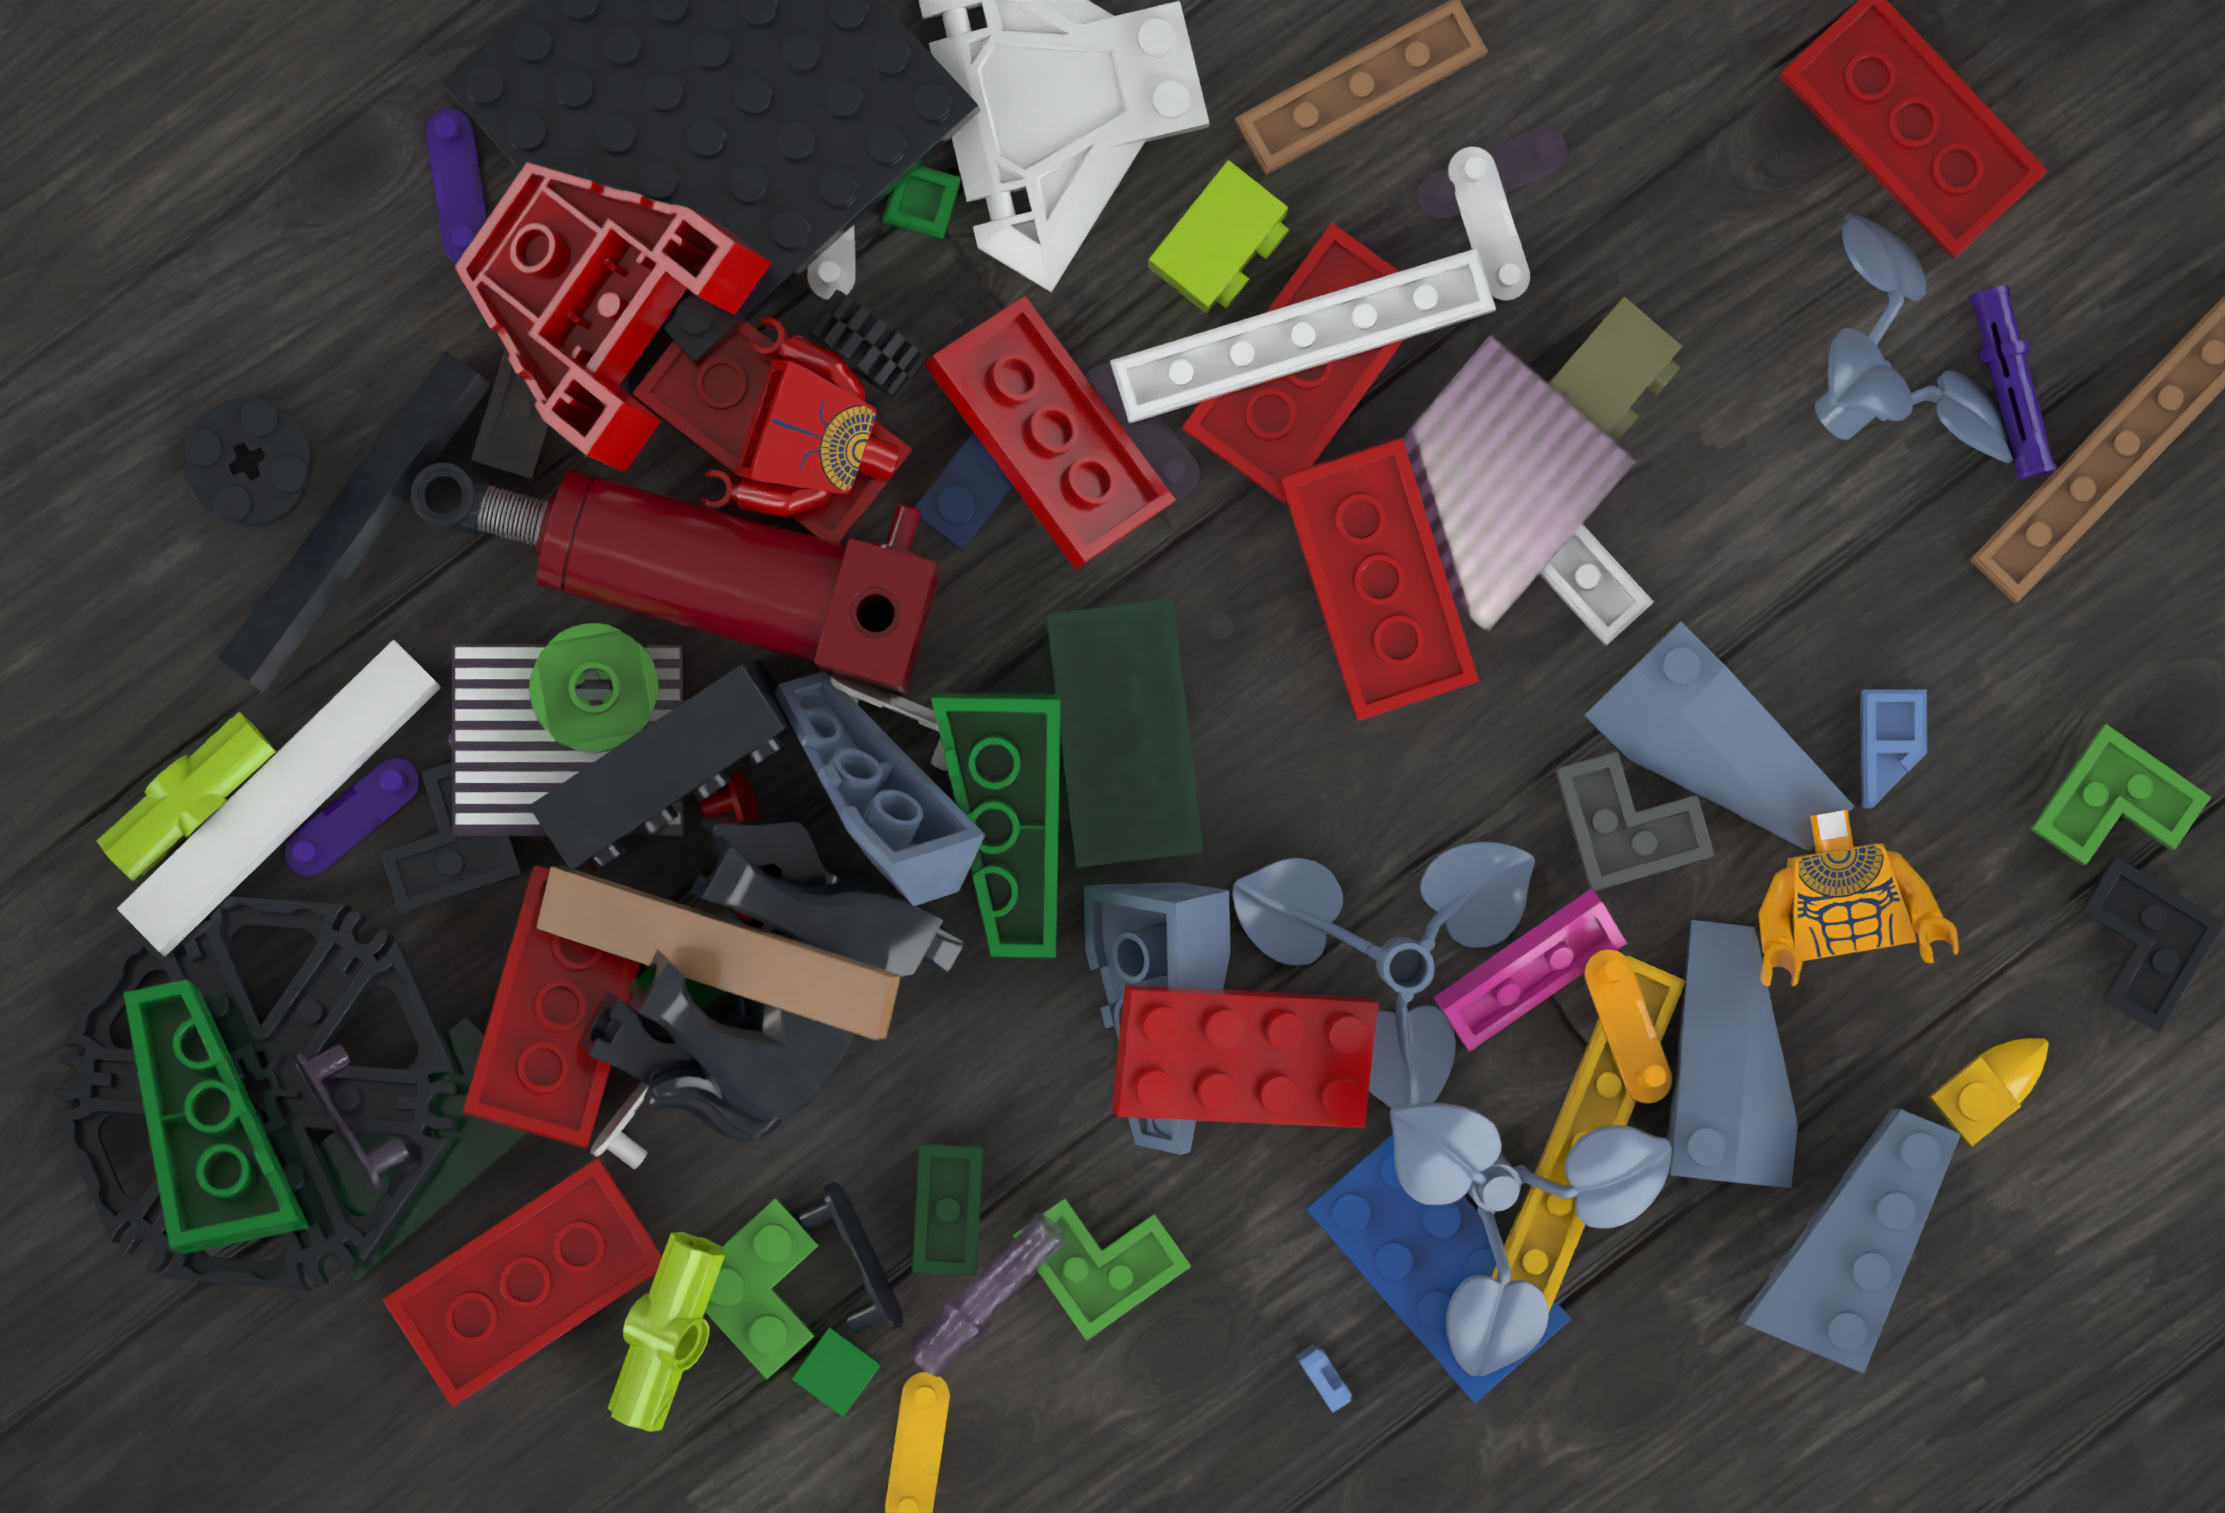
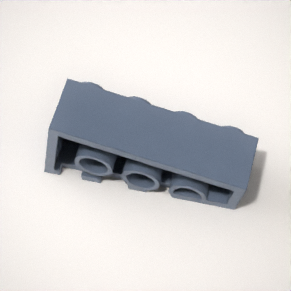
M1891 1109L1842 1175L1843 1178L1826 1201L1819 1206L1807 1223L1808 1226L1786 1256L1782 1257L1768 1276L1767 1282L1753 1301L1749 1302L1736 1321L1856 1371L1865 1373L1961 1134L1902 1109Z

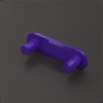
M444 109L430 118L426 127V139L443 247L447 256L457 263L487 221V212L473 125L469 118L461 111Z
M391 758L380 763L289 838L285 846V859L289 867L302 876H316L328 869L416 796L420 786V778L416 768L408 761L399 758Z

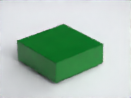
M919 166L890 192L882 223L944 241L961 184V177Z
M829 1327L791 1380L844 1417L882 1364L832 1327Z

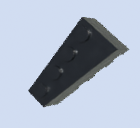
M760 659L739 665L529 805L532 813L570 870L588 863L593 872L597 871L626 851L620 841L641 828L646 837L650 836L679 816L673 807L674 805L693 793L699 801L706 799L732 781L727 773L728 770L748 758L752 766H755L785 746L780 736L791 730L792 726L774 694L777 685Z

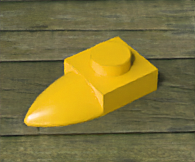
M2025 1038L1994 1046L1973 1059L1928 1096V1098L1955 1131L1961 1134L1960 1137L1969 1147H1973L2021 1107L2020 1103L2031 1092L2041 1075L2049 1043L2045 1038Z

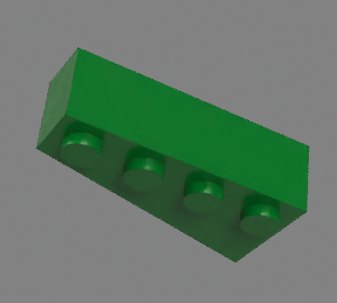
M933 692L931 695L935 719L937 720L956 805L985 834L972 862L971 870L991 957L1056 958L1061 694Z
M182 980L124 992L169 1247L181 1254L309 1228L200 989L189 980Z

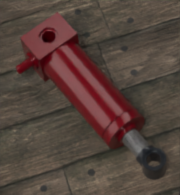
M438 462L425 467L417 474L411 487V501L414 510L425 522L441 531H462L477 535L479 531L483 530V532L487 531L488 534L491 532L492 535L504 536L505 539L509 537V539L513 538L514 541L530 543L531 546L535 545L536 556H540L537 569V586L558 592L565 591V594L810 661L822 672L825 671L829 674H836L907 695L941 575L936 562L923 559L921 555L910 552L921 514L918 508L905 504L896 506L886 544L875 542L869 544L849 538L847 545H843L599 476L596 478L595 475L573 469L566 472L557 495L553 494L549 502L547 500L544 502L543 499L539 501L538 498H530V496L526 497V495L522 496L521 493L517 494V492L513 494V491H504V488L500 490L498 487L496 489L495 486L492 487L490 479L468 474L462 468L452 463ZM445 481L459 483L463 492L459 507L447 514L436 513L432 509L430 502L434 488ZM876 603L891 605L895 613L894 619L887 629L880 632H870L863 628L862 616L867 608Z

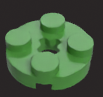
M581 624L559 633L540 652L530 675V702L537 721L556 743L568 746L579 752H607L613 750L646 727L658 699V676L649 653L631 636L607 624ZM587 671H596L599 680H610L612 684V692L603 694L602 705L590 706V701L587 697H578L576 694L575 686L584 683V673Z

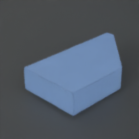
M1927 690L1860 691L1861 808H1873L1927 754Z
M1312 1344L1295 1355L1332 1413L1352 1401L1350 1399L1352 1397L1350 1391L1319 1345L1315 1346V1344Z

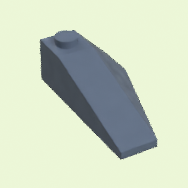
M1183 882L1084 886L1085 951L1090 970L1100 968L1109 1005L1100 1009L1105 1028L1115 1027L1118 1043L1125 985L1223 990L1230 957L1229 890ZM1128 1117L1135 1145L1179 1155L1190 1153L1196 1120Z

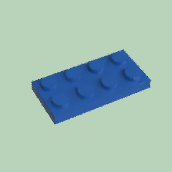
M1393 1133L1306 1208L1308 1213L1474 1403L1479 1401L1571 1320L1554 1300L1549 1311L1544 1335L1527 1355L1485 1376H1471L1462 1369L1451 1352L1446 1332V1315L1449 1302L1459 1285L1470 1276L1485 1275L1491 1277L1496 1267L1495 1258L1483 1220L1465 1196L1445 1205H1426L1417 1202L1403 1189L1397 1178L1394 1166Z

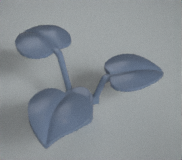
M1848 213L1843 218L1846 221L1842 227V238L1848 258L1854 268L1870 284L1882 291L1888 292L1889 303L1868 337L1852 328L1841 329L1834 336L1828 364L1829 390L1815 402L1818 418L1833 435L1843 440H1849L1875 417H1878L1881 421H1886L1887 419L1902 421L1911 414L1913 405L1922 401H1932L1937 403V414L1941 422L1956 437L1969 446L2010 464L2014 461L2005 425L2002 421L2001 411L1990 394L1981 385L1959 372L1945 371L1937 379L1938 387L1933 385L1910 393L1905 380L1892 368L1889 361L1884 360L1877 344L1902 307L1904 296L1911 300L1919 301L1926 294V277L1912 249L1896 233L1872 219Z
M1471 842L1447 849L1431 861L1420 881V893L1423 900L1438 912L1430 919L1422 939L1417 942L1408 937H1395L1385 942L1381 947L1332 923L1340 914L1343 906L1342 890L1334 874L1325 866L1306 858L1283 859L1242 876L1232 886V898L1237 918L1243 930L1255 946L1273 960L1295 966L1311 964L1322 955L1327 934L1376 959V969L1379 976L1399 994L1395 1001L1396 1013L1379 1010L1377 1014L1369 1092L1392 1109L1411 1104L1434 1103L1444 1088L1453 1066L1456 1049L1455 1034L1443 1012L1432 1005H1420L1410 1010L1407 1009V1004L1413 999L1414 994L1425 989L1433 978L1435 966L1429 952L1435 947L1434 940L1440 926L1445 923L1449 935L1456 942L1472 948H1487L1506 939L1515 930L1524 913L1535 859L1530 853L1522 849L1498 842Z
M1443 1103L1411 1104L1391 1109L1390 1119L1394 1137V1166L1397 1178L1403 1189L1417 1202L1426 1205L1449 1204L1459 1200L1467 1192L1478 1205L1477 1213L1483 1220L1498 1268L1497 1280L1485 1275H1474L1465 1279L1455 1290L1449 1302L1446 1315V1332L1451 1352L1462 1369L1471 1376H1485L1519 1360L1539 1343L1548 1323V1305L1539 1288L1527 1280L1510 1281L1511 1269L1495 1221V1211H1503L1510 1208L1519 1196L1521 1184L1527 1183L1562 1199L1576 1197L1575 1209L1577 1216L1589 1227L1603 1229L1624 1225L1637 1218L1653 1203L1666 1181L1672 1156V1147L1666 1138L1653 1136L1639 1129L1623 1125H1609L1589 1131L1578 1139L1566 1159L1565 1173L1572 1185H1560L1530 1172L1524 1165L1513 1168L1501 1153L1502 1144L1497 1129L1487 1117L1475 1110Z

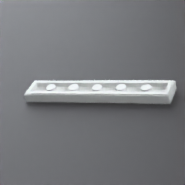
M1475 248L1110 360V364L1130 424L1495 312L1496 307L1478 250Z
M393 639L117 909L165 957L441 688L439 684Z

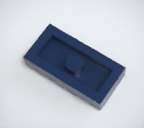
M973 432L919 500L915 508L920 510V519L963 552L1014 486Z

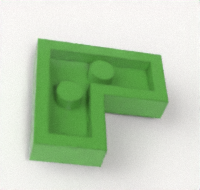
M2104 724L2099 728L2030 830L2082 866L2087 865L2120 816L2168 849L2174 850L2206 806L2211 796L2112 727Z
M775 1198L721 1247V1251L726 1255L705 1310L706 1314L766 1380L815 1336L773 1289L778 1282L819 1246V1243L809 1232L805 1231L800 1222L778 1198Z
M1066 1198L1012 1235L1086 1341L1191 1267L1155 1214H1152L1101 1250Z

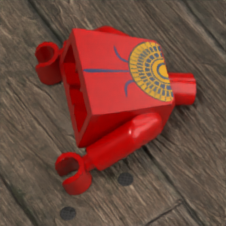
M763 318L760 322L764 326L778 331L777 341L774 345L766 348L760 347L752 341H749V344L761 358L772 362L735 473L723 470H710L705 474V476L721 478L725 482V496L719 501L701 498L703 504L710 508L724 509L730 508L737 503L738 507L742 510L785 517L824 507L831 499L833 493L848 495L852 490L857 472L886 481L896 465L899 451L898 446L870 436L877 416V409L864 402L865 389L860 380L837 352L800 335H795L791 338L788 330L775 318ZM736 475L744 477L745 479H743L740 482L739 478Z

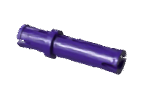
M1999 286L1974 293L1969 298L1970 302L1973 303L1985 349L1979 352L1981 363L1983 366L1989 365L2002 421L2005 425L2017 471L2016 477L2017 480H2026L2052 473L2057 470V467L2053 462L2041 416V409L2037 401L2026 355L2031 353L2028 339L2021 340L2009 294L2011 293L2009 286Z

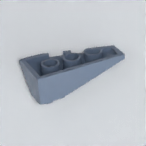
M1681 621L1664 635L1584 715L1628 761L1682 786L1683 789L1699 797L1706 798L1808 852L1815 846L1810 815L1847 809L1849 813L1855 807L1734 674Z
M825 671L778 684L774 694L847 831L872 864L913 906L959 892L985 834L846 693L832 685L831 677Z
M1690 920L1684 974L1686 983L1682 993L1667 1140L1672 1147L1668 1175L1791 1188L1798 1122L1769 989L1760 980L1763 961L1755 927Z

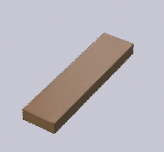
M1450 0L1235 117V122L1266 176L1487 55L1488 50L1460 0Z

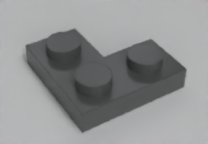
M1618 751L1555 769L1589 890L1597 891L1715 856L1698 796H1691L1636 812Z

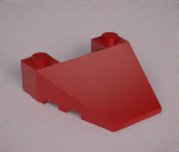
M526 163L457 262L455 269L490 329L496 331L510 354L508 360L516 374L525 379L537 400L534 405L542 419L585 455L625 473L661 420L621 389L619 386L687 288L704 300L735 315L771 262L729 229L690 208L676 204H666L649 199L641 194L626 190L620 191L599 185L591 180Z

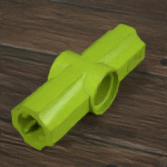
M238 712L213 736L211 735L191 756L188 754L183 755L162 771L146 788L145 794L147 796L96 842L124 874L133 882H137L142 876L146 875V872L162 861L184 838L188 840L277 751L265 736L242 713Z
M685 1232L670 1234L650 1292L644 1294L636 1301L625 1320L623 1338L630 1347L607 1408L612 1412V1418L627 1426L637 1427L648 1432L662 1430L683 1371L696 1363L707 1345L709 1324L703 1319V1315L726 1255L721 1251V1246L706 1238L693 1236Z

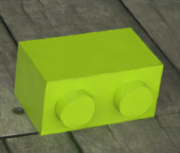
M1228 160L1149 258L1148 268L1207 315L1217 302L1227 309L1250 280L1242 271L1256 253L1267 259L1288 233L1289 229L1281 223L1287 216L1288 207Z

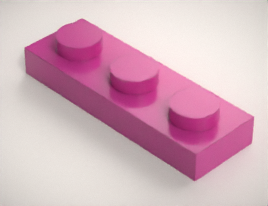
M1590 889L1433 998L1460 1041L1470 1052L1582 975L1588 960L1594 954L1602 950L1617 951L1627 942L1601 899Z

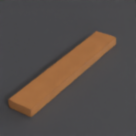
M2225 295L1969 559L2014 604L2018 603L2225 388Z
M562 865L551 866L536 928L646 965L651 963L659 949L686 978L875 1040L886 1038L901 975L587 873L570 870Z

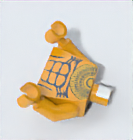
M1848 809L1810 815L1816 853L1788 858L1787 868H1783L1774 875L1759 911L1762 950L1765 954L1760 980L1765 986H1770L1772 968L1774 967L1787 969L1792 976L1791 985L1796 986L1799 980L1802 961L1916 942L1915 932L1919 936L1921 958L1926 963H1934L1933 951L1930 943L1933 941L1943 940L1948 942L1952 947L1954 955H1957L1959 951L1956 927L1952 922L1943 919V915L1929 886L1902 855L1897 852L1886 851L1883 843L1853 845Z

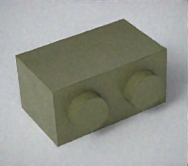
M1624 296L1551 380L1547 389L1537 401L1545 406L1551 397L1557 393L1564 399L1553 412L1558 419H1561L1572 406L1580 413L1569 426L1572 431L1576 433L1588 420L1595 426V429L1584 440L1592 447L1599 437L1604 434L1615 445L1639 417L1630 408L1645 389H1648L1653 395L1657 396L1681 368L1672 358L1681 349L1682 345Z

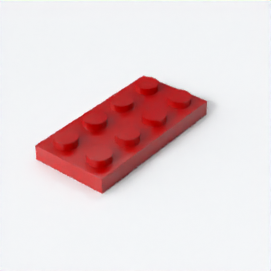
M1858 0L1779 74V78L1951 260H1954L2048 172L1887 0Z
M1331 223L1267 312L1400 271L1338 226ZM1404 340L1202 401L1185 422L1182 431L1285 504L1286 499L1279 476L1314 465Z
M1026 296L941 349L924 364L1075 570L1160 514L1176 500Z
M747 321L698 366L673 340L632 393L634 398L733 474L735 473L772 362L761 358L751 348L749 341L755 342L763 348L774 345L773 341ZM875 421L870 436L898 446V458L890 477L883 481L857 472L852 490L848 495L833 493L831 499L824 507L789 515V517L815 537L841 544L911 454L912 448ZM736 475L741 480L745 479L744 477Z
M1395 438L1279 476L1355 719L1360 721L1479 682L1403 438Z
M534 865L462 1114L586 1149L611 1065L590 1057L581 1047L580 1042L608 991L626 1005L629 1003L632 991L628 987L636 979L640 962L536 929L550 869Z
M1125 985L1112 1112L1118 1117L1365 1128L1379 1002L1371 997Z
M599 1157L382 1300L450 1405L454 1407L656 1274L663 1254Z

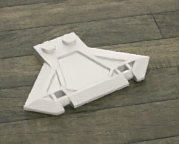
M919 0L923 19L942 16L947 38L929 43L931 54L972 97L981 110L951 137L966 200L971 202L986 199L991 222L973 226L978 249L1052 293L1144 143L1209 127L1210 123L1181 3L1177 1L1113 16L1089 0ZM983 7L987 28L971 31L967 10ZM1027 190L1032 212L1016 215L1011 193Z

